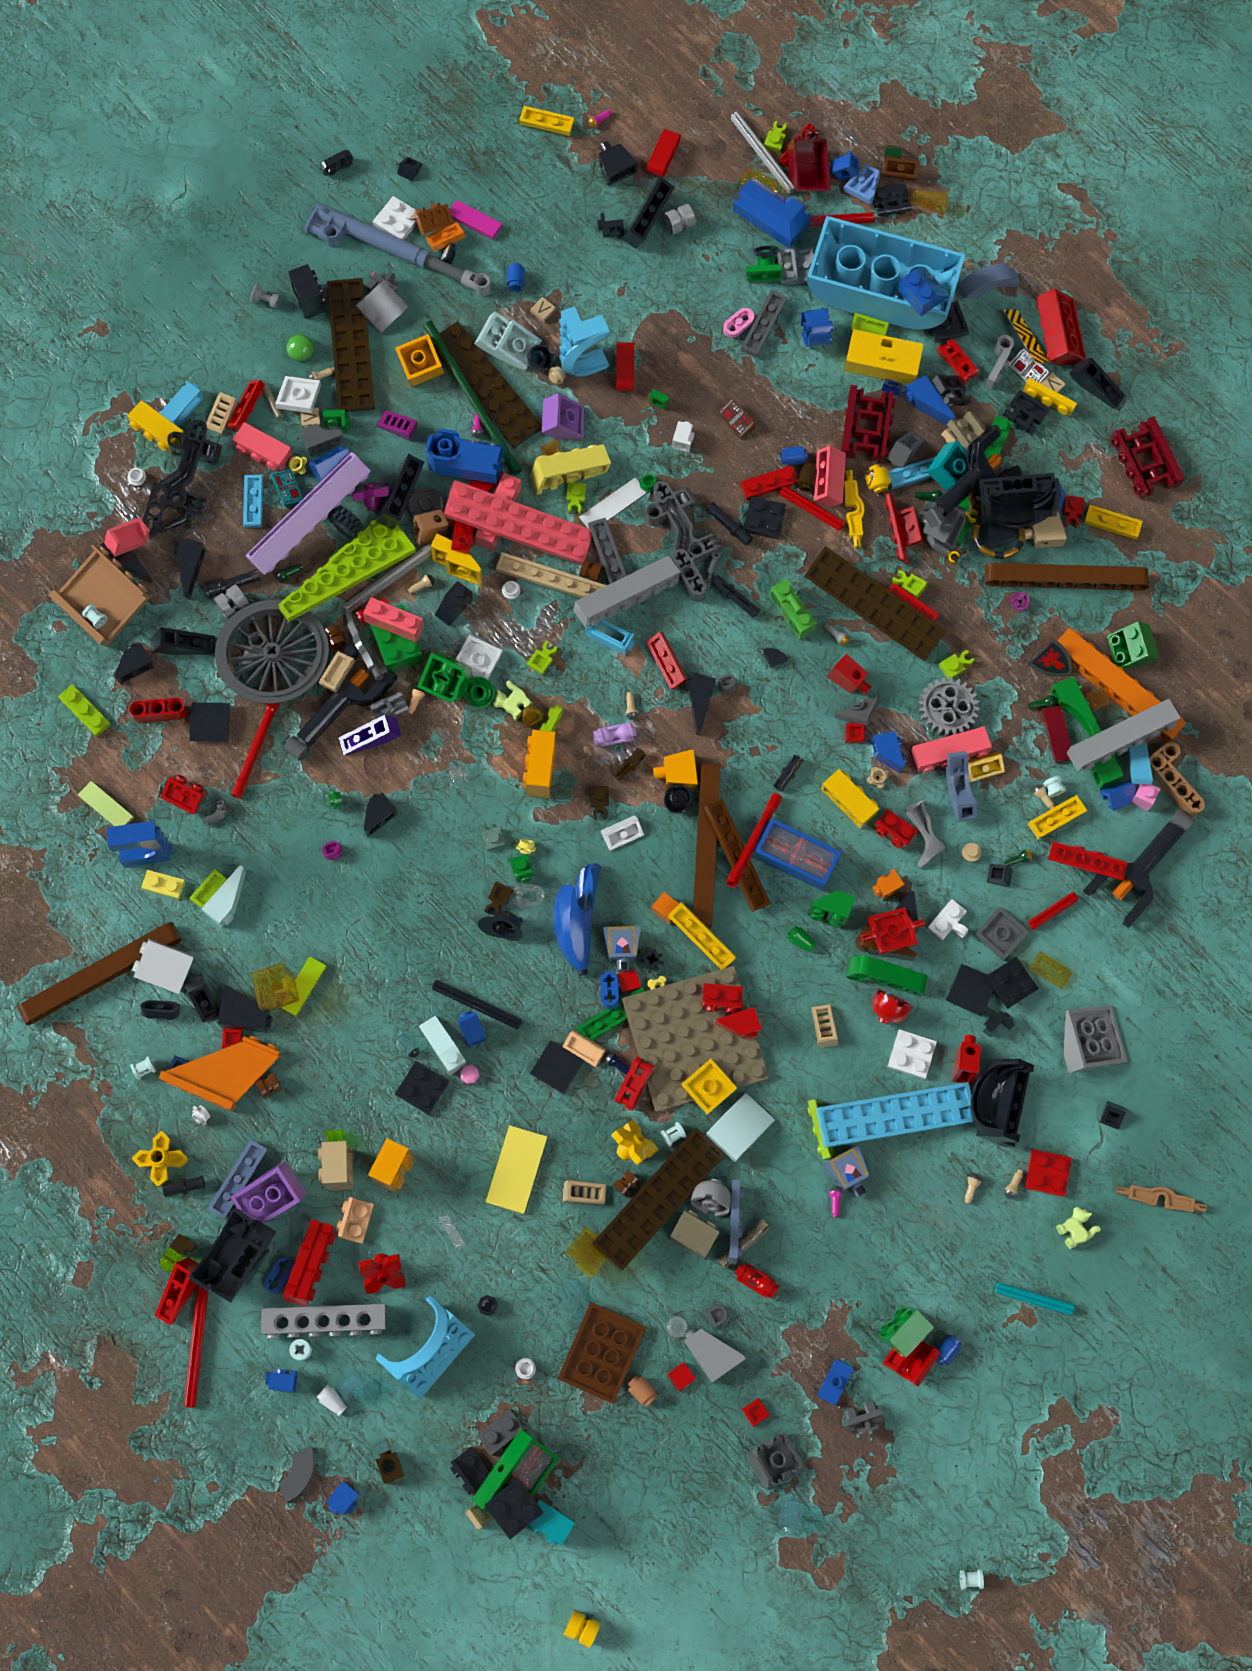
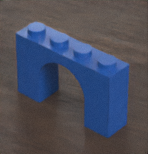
M154 821L106 828L108 847L112 852L119 851L120 863L123 867L170 861V854L173 853L172 845L168 842L164 832H161L160 826L158 827Z

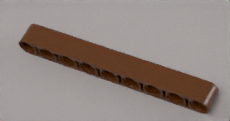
M988 563L985 565V584L998 587L1141 591L1149 588V569L1146 567Z
M701 763L693 913L708 928L712 929L717 835L704 807L719 800L720 764Z
M168 922L19 1004L17 1010L25 1025H32L132 970L135 961H140L142 953L139 952L143 942L147 943L148 939L171 947L180 943L182 937L174 923Z

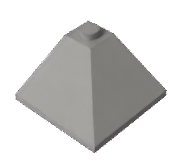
M1112 1005L1066 1011L1064 1058L1069 1074L1128 1062Z

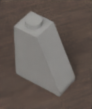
M694 1328L685 1335L687 1339L683 1342L711 1383L746 1359L744 1355L702 1329L696 1331Z

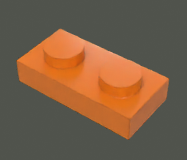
M457 222L425 236L427 243L434 252L448 246L450 243L466 238L464 231Z

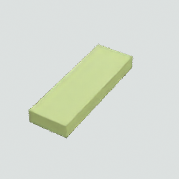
M92 781L78 794L82 800L113 826L127 825L134 819L129 812Z

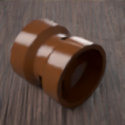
M585 559L579 576L589 577L591 581L598 582L603 565L593 564L591 560Z
M332 625L324 629L328 639L329 650H337L346 645L345 638L341 636L342 631L339 625Z
M274 1072L268 1075L267 1079L256 1081L264 1099L270 1097L273 1092L278 1093L282 1091V1087Z
M626 1170L623 1173V1178L616 1180L613 1185L624 1197L628 1198L633 1188H638L641 1183L630 1171Z

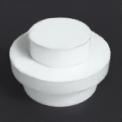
M133 468L129 471L127 478L131 485L140 486L146 481V474L142 469Z
M514 581L506 582L502 586L503 596L507 599L517 598L520 594L519 584Z
M523 1358L517 1362L515 1371L520 1378L529 1379L535 1374L536 1366L531 1359Z

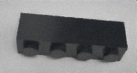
M662 177L655 182L622 240L635 249L644 242L675 186Z
M409 453L402 461L389 491L390 495L387 496L378 517V523L392 530L398 525L423 468L424 461Z

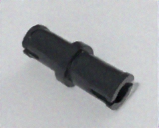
M794 754L786 768L783 767L781 770L782 773L773 784V787L778 791L784 792L790 780L795 778V773L804 760Z
M203 1176L187 1180L182 1178L178 1182L164 1184L162 1186L163 1194L165 1197L180 1193L185 1195L189 1191L204 1189L205 1180Z

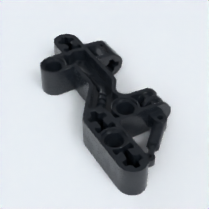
M202 420L192 422L188 435L174 431L167 437L169 449L182 454L178 469L153 486L142 520L147 528L150 525V520L153 521V530L149 532L148 539L156 537L158 532L165 533L170 528L174 529L186 522L192 521L194 515L202 516L203 514L201 509H204L203 503L207 499L187 492L185 488L193 482L199 461L217 465L222 446L206 440L207 425ZM201 427L202 431H200L198 439L196 438V429ZM173 438L180 439L181 443L179 445H173L171 443V440ZM161 490L163 495H161L159 503L157 502V493ZM181 496L184 500L181 503H175L173 498ZM187 498L192 499V501H189L188 503L190 507L186 506ZM156 507L160 510V513L152 515L150 510ZM167 507L185 512L184 516L171 521L169 525L165 527L160 526Z

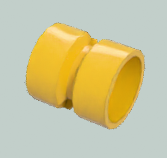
M575 1609L563 1635L571 1640L579 1639V1644L590 1649L601 1626V1622L593 1618L586 1619L584 1613Z

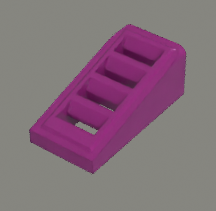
M385 410L377 427L410 441L418 427V423L412 418ZM387 417H389L390 420H389L388 424H384V422L386 421ZM396 420L394 426H391L392 422Z

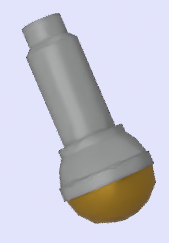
M828 623L825 625L826 631L836 638L838 644L846 645L849 642L850 638L847 633L838 631Z

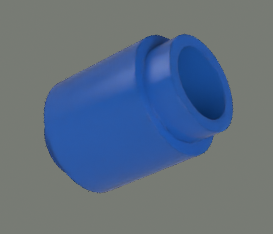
M513 263L507 267V285L511 291H521L525 285V268L519 263Z
M803 446L786 447L784 450H780L782 465L804 464L808 458L807 450L803 449Z
M950 1334L944 1337L936 1347L941 1353L936 1362L942 1366L944 1364L949 1365L959 1353L962 1345L961 1342Z

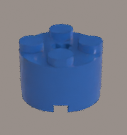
M828 308L801 313V327L803 326L804 330L802 337L806 347L832 344L830 332L833 331V322L828 319Z

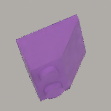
M560 393L544 399L542 433L554 439H583L584 405Z

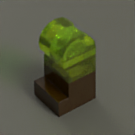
M178 1234L161 1257V1268L172 1273L175 1263L181 1261L188 1251L194 1253L198 1246L183 1235Z

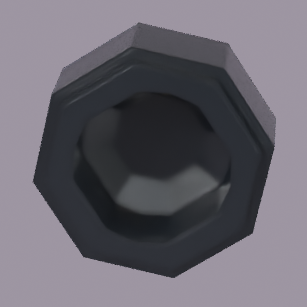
M487 1295L480 1298L477 1306L481 1314L490 1316L495 1314L498 1304L494 1297Z

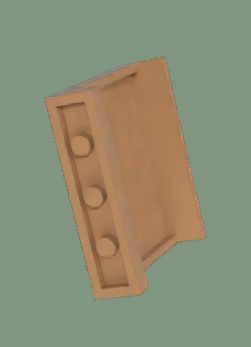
M92 545L93 553L59 591L53 589L49 596L99 644L108 647L151 596L147 593L148 589L140 582L137 584L134 581L135 576L121 568L122 564L115 558L111 559L108 556L110 553L104 547ZM90 604L96 605L97 610L108 617L106 623L98 629L93 626V623L88 618L86 619L82 616L83 611Z

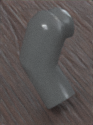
M218 801L215 814L205 817L208 826L221 822L226 818L229 811V805L226 801Z

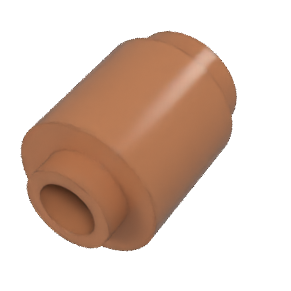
M636 1375L628 1383L630 1386L628 1391L640 1404H644L646 1407L658 1396L655 1392L656 1389L643 1375L640 1378Z

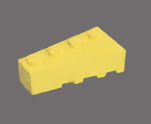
M604 444L598 446L591 445L583 449L575 448L569 452L561 451L550 456H539L535 460L529 478L535 494L539 495L542 494L544 489L550 488V490H554L562 483H575L580 477L588 479L606 473L611 465V461Z

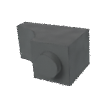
M317 423L306 425L303 429H300L302 439L310 456L344 443L340 429L325 430L320 428Z
M909 431L896 441L887 459L894 466L903 468L925 441Z

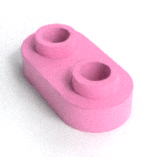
M749 308L738 310L725 321L723 326L724 334L729 338L739 336L753 324V311Z

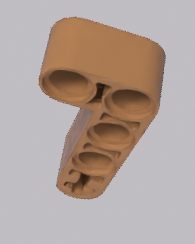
M1169 742L1149 758L1152 778L1183 812L1194 818L1204 809L1205 802L1172 765L1181 750L1178 744ZM1166 750L1171 751L1173 756L1168 755ZM1152 761L1157 762L1159 764V767H1155L1152 764ZM1165 775L1170 776L1172 781L1166 780ZM1178 790H1182L1185 796L1180 795Z

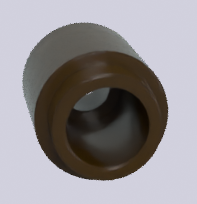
M806 463L801 468L797 484L800 490L810 492L815 489L816 465Z

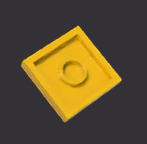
M711 1058L681 1084L707 1115L737 1089Z

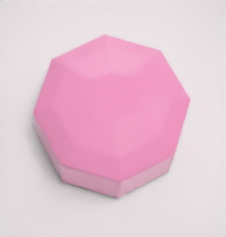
M472 1064L465 1065L460 1071L461 1080L467 1085L476 1083L480 1077L478 1068Z

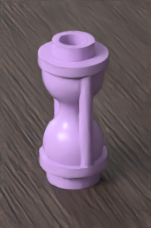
M630 722L598 728L597 731H593L595 745L601 747L633 741L634 736H636L635 726H631Z

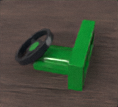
M766 245L755 248L753 251L754 255L758 256L757 266H746L748 283L783 281L782 264L775 265V254L778 253V247Z

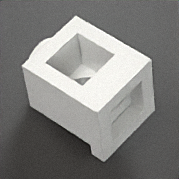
M678 421L672 440L673 449L687 453L690 452L695 434L692 432L693 424Z

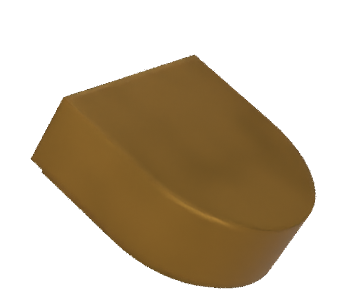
M535 705L527 706L522 711L521 717L527 728L543 720L541 711Z

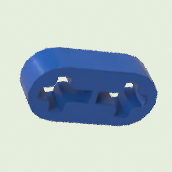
M606 972L600 979L601 1000L605 1008L612 1010L618 1007L620 1002L619 981L615 973ZM611 978V988H608L607 982ZM612 993V1002L608 1003L609 994Z
M282 1257L276 1262L265 1280V1288L268 1292L278 1294L283 1290L292 1272L293 1260L288 1257ZM289 1261L290 1270H284L283 1274L280 1275L282 1271L281 1263ZM280 1276L277 1282L279 1284L278 1289L274 1287L271 1290L270 1281H275Z

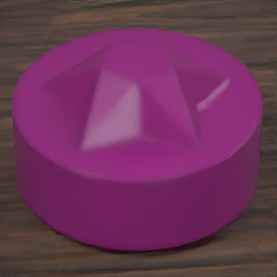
M1017 592L1012 595L1010 603L1015 610L1023 611L1029 607L1030 598L1024 592Z
M336 841L328 842L322 848L324 857L331 861L340 858L343 853L340 843Z

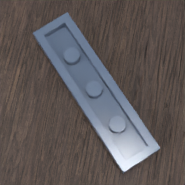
M250 1139L209 1205V1211L224 1220L227 1219L230 1210L235 1206L230 1197L247 1186L267 1154V1148Z
M732 1180L728 1264H736L737 1259L741 1258L742 1245H738V1238H742V1226H739V1218L742 1219L743 1206H739V1201L743 1199L744 1187H740V1180Z

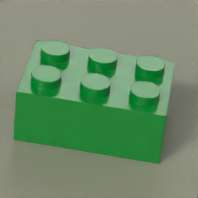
M403 604L396 606V608L406 611ZM370 624L387 672L390 670L394 672L423 662L418 642L415 643Z

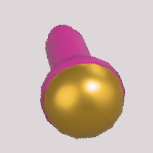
M609 109L598 116H591L588 120L590 127L597 128L601 121L612 114V111Z

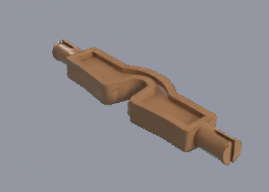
M1117 1185L1116 1188L1118 1189L1116 1194L1126 1195L1129 1200L1141 1202L1149 1206H1156L1161 1195L1164 1197V1208L1167 1210L1192 1213L1194 1210L1206 1213L1207 1210L1205 1209L1207 1204L1196 1203L1194 1198L1176 1195L1172 1190L1165 1187L1148 1189L1131 1185L1129 1188Z

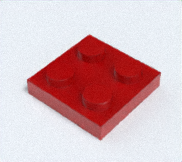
M1031 1149L1024 1189L1065 1197L1071 1157Z

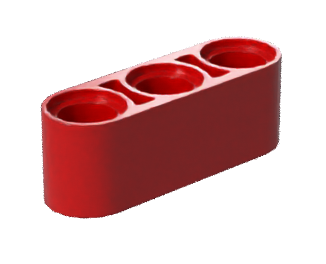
M663 129L649 159L646 172L662 178L665 176L679 145L681 134Z
M617 342L616 391H634L635 342Z
M180 698L140 700L133 702L129 707L130 714L138 723L181 720L186 717L188 712L186 705ZM177 706H181V707H182V708H181L179 711H177V712L173 711L174 708L177 707ZM157 708H163L160 713H154ZM143 709L141 714L136 715V711Z

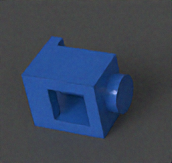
M848 151L847 155L832 160L830 167L832 174L840 181L859 175V159L851 151Z
M276 1369V1373L267 1372L265 1384L268 1385L270 1390L295 1393L298 1371L291 1370V1374H288L289 1370Z

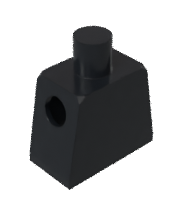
M605 141L600 145L602 152L598 155V162L607 186L637 173V161L622 144L611 146L608 141Z

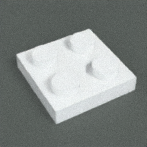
M393 196L372 221L373 226L405 240L417 225L416 219H411V216L416 214L414 208Z
M285 376L275 403L276 408L312 413L321 388V382L319 380Z
M469 635L456 660L471 666L474 678L483 677L489 680L503 654V650Z
M899 1029L887 1068L925 1080L937 1041Z

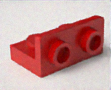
M177 774L168 778L160 798L194 815L197 813L203 797L208 795V791L204 790L202 785L192 784L187 781L186 777Z
M889 809L884 812L874 825V829L879 836L888 838L893 846L903 850L907 848L918 833L917 829Z
M704 983L701 1008H706V1011L717 1012L718 1009H723L725 1013H737V1011L742 1010L743 987Z

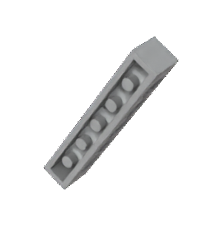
M387 1305L267 1308L262 1309L261 1334L267 1335V1339L279 1338L280 1334H287V1338H299L300 1334L308 1333V1337H320V1333H328L329 1336H341V1332H349V1335L353 1336L361 1335V1331H370V1335L382 1334V1330H387ZM368 1314L371 1318L370 1323L366 1326L361 1325L360 1318ZM348 1315L350 1323L345 1327L341 1326L340 1318ZM323 1316H328L330 1320L329 1325L326 1327H321L319 1324ZM302 1317L309 1319V1324L305 1328L299 1326V1320ZM281 1318L288 1319V1326L284 1329H280L278 1325Z

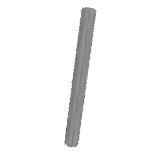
M739 112L733 113L731 115L732 122L788 194L794 192L795 188L792 181Z
M431 543L343 605L344 610L347 613L353 612L370 600L371 597L373 598L432 556Z

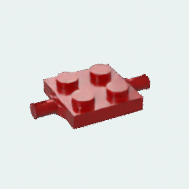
M906 908L869 916L867 920L871 932L861 934L860 937L863 943L874 940L880 955L916 946L918 941L915 936V929L925 927L924 919L912 921L907 914Z

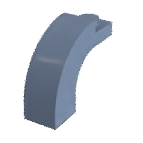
M966 751L947 754L946 778L954 814L958 822L977 819V802L973 797L969 783L968 754Z

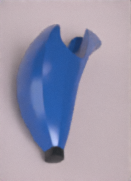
M592 863L581 869L576 888L573 885L561 886L555 898L554 928L556 938L562 953L570 965L577 970L578 976L588 974L591 923L597 881L601 866L597 863Z

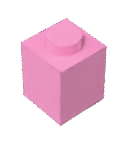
M1140 784L1130 803L1148 811L1154 804L1160 788L1152 784Z

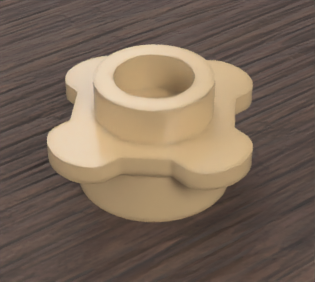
M873 767L871 775L867 777V783L883 788L885 785L884 781L889 775L886 771Z

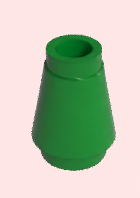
M796 925L786 937L790 940V943L808 952L816 945V942L813 941L803 928Z

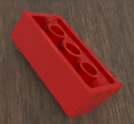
M1055 288L1038 296L1037 309L1041 317L1040 324L1044 332L1043 339L1047 346L1048 360L1058 366L1077 364L1078 361L1087 359L1074 298Z

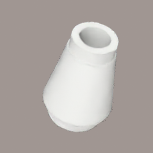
M327 1385L317 1395V1398L320 1400L319 1403L338 1416L347 1408L334 1387L331 1388Z

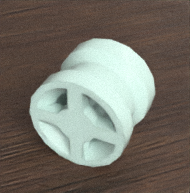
M1061 776L1052 777L1043 783L1048 789L1049 797L1058 796L1067 790L1062 784Z
M298 1339L292 1342L289 1350L294 1359L303 1361L310 1357L312 1347L307 1341Z

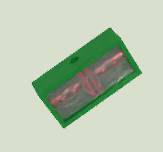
M520 1429L472 1498V1501L490 1514L484 1504L517 1477L533 1497L559 1460V1457Z

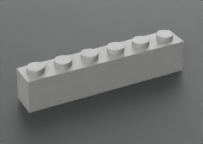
M666 556L575 601L574 613L585 628L591 625L595 626L601 620L611 618L617 612L627 610L633 604L643 602L647 597L653 594L657 595L667 587L675 586L678 583L681 572L671 558Z
M1167 699L1071 746L1067 751V755L1077 772L1082 770L1086 772L1094 768V764L1098 762H1107L1116 753L1118 755L1125 753L1128 747L1132 745L1134 747L1141 745L1145 742L1144 739L1150 737V739L1159 736L1160 732L1165 729L1167 731L1172 730L1177 726L1176 723L1181 717L1170 699Z

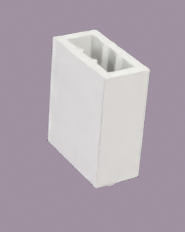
M148 939L147 943L143 942L139 952L142 953L140 961H135L132 969L135 972L134 977L179 994L194 955L152 939Z

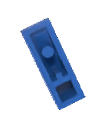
M926 375L907 385L906 399L915 408L945 425L951 419H955L954 414L947 404L943 402L942 397Z

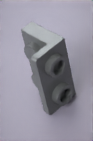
M509 1409L480 1432L477 1437L491 1456L494 1454L499 1456L507 1449L505 1445L511 1440L513 1441L520 1429L522 1431L525 1429Z

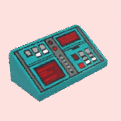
M291 469L271 474L284 506L290 509L303 500V495Z

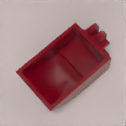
M807 129L805 132L800 133L801 138H793L787 145L788 167L792 184L797 191H831L827 139L818 138V129H813V131Z

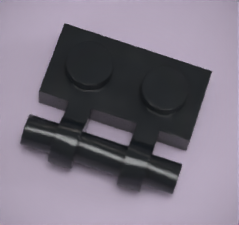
M905 183L876 188L873 205L874 208L881 207L876 209L877 216L883 215L887 217L890 214H904L905 211L912 210L911 203L904 204L909 201Z
M936 375L932 379L936 390L940 394L946 395L943 399L945 404L949 406L957 404L965 406L970 404L971 398L966 396L967 388L959 376Z
M1019 390L1009 404V407L1014 409L1013 412L1006 409L1003 416L1021 426V429L1025 432L1029 431L1034 434L1037 428L1031 425L1034 421L1040 425L1050 408ZM1021 413L1028 419L1025 421L1022 418H1020L1018 414Z

